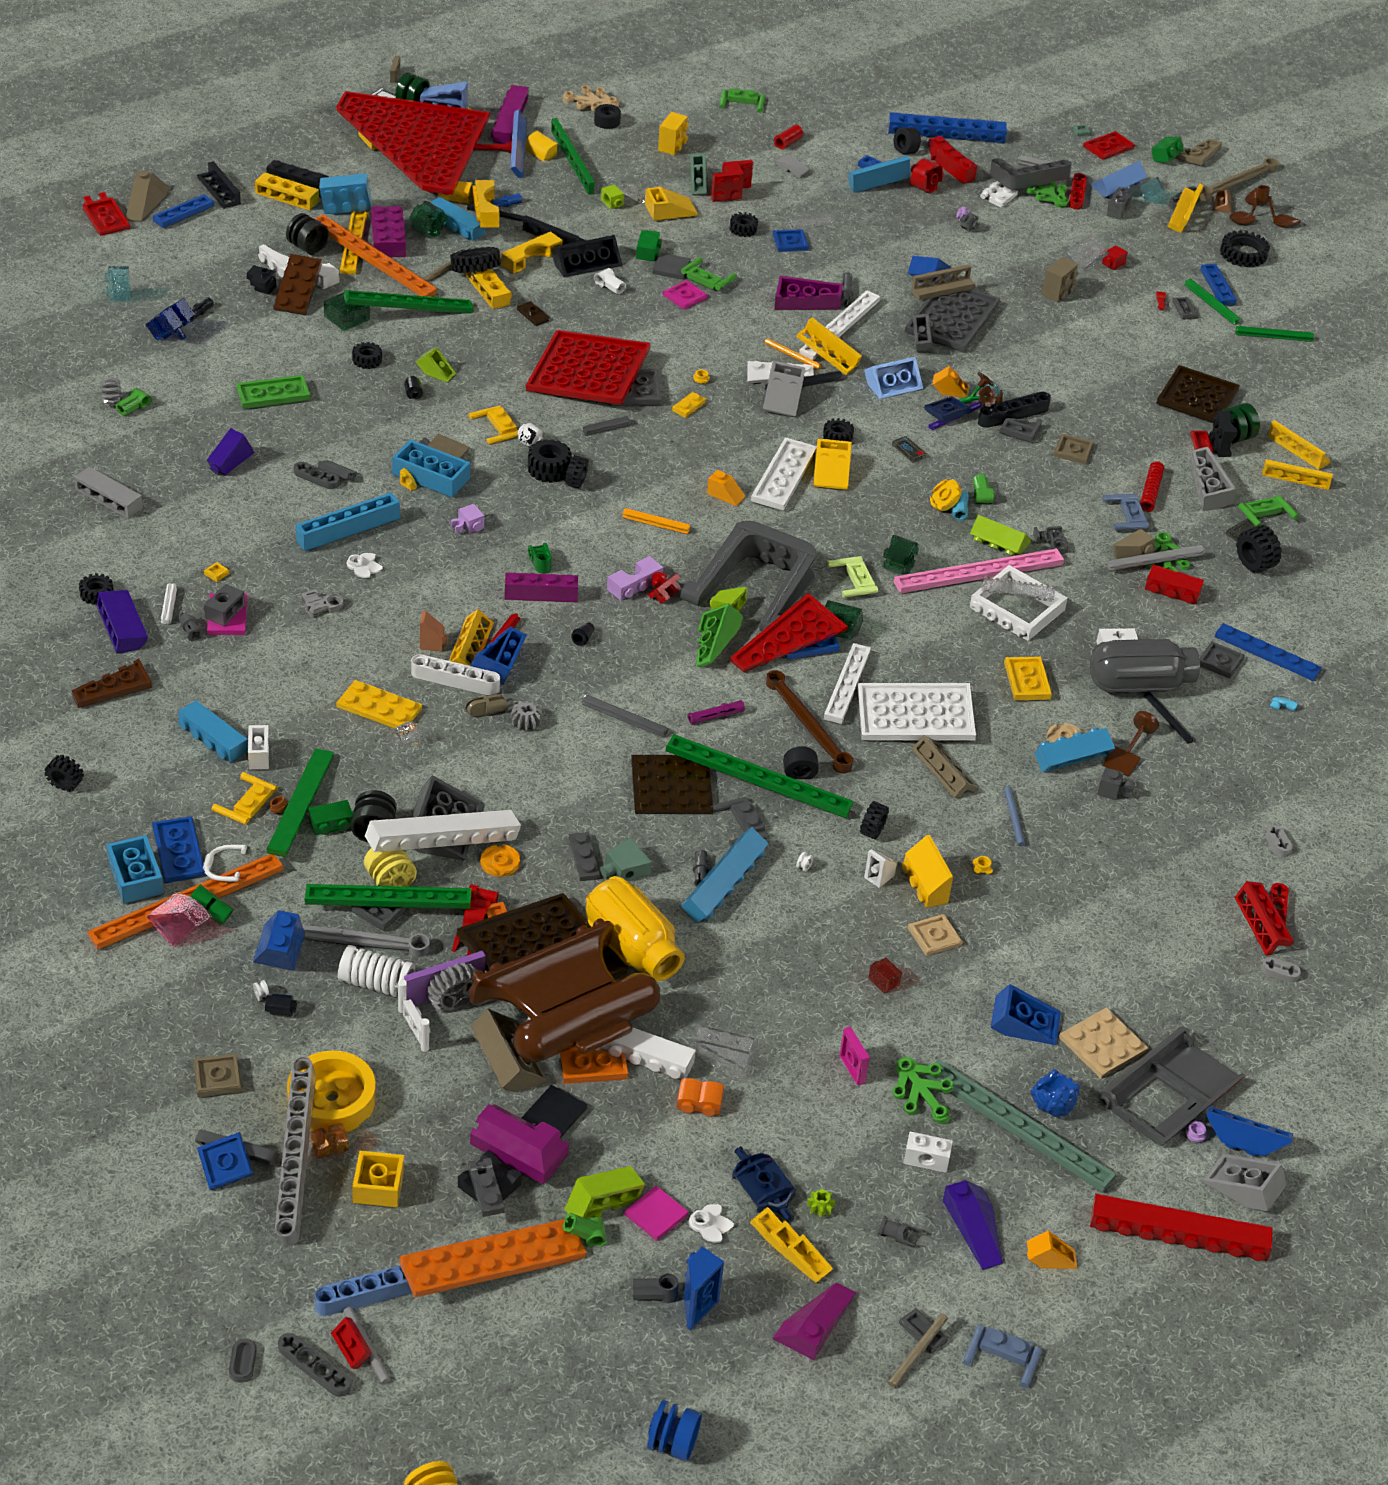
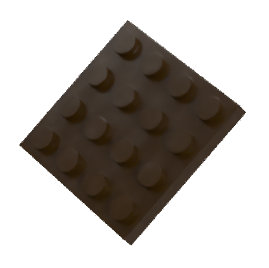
M1178 365L1157 398L1156 404L1213 423V418H1216L1217 411H1222L1230 406L1239 391L1240 385Z
M631 755L635 814L713 815L709 767L677 755Z

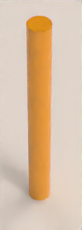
M769 338L765 340L766 345L805 364L813 365V368L817 370L821 368V364Z

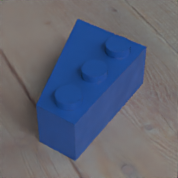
M509 627L495 641L489 643L484 650L476 654L471 666L498 673L500 684H504L527 634Z

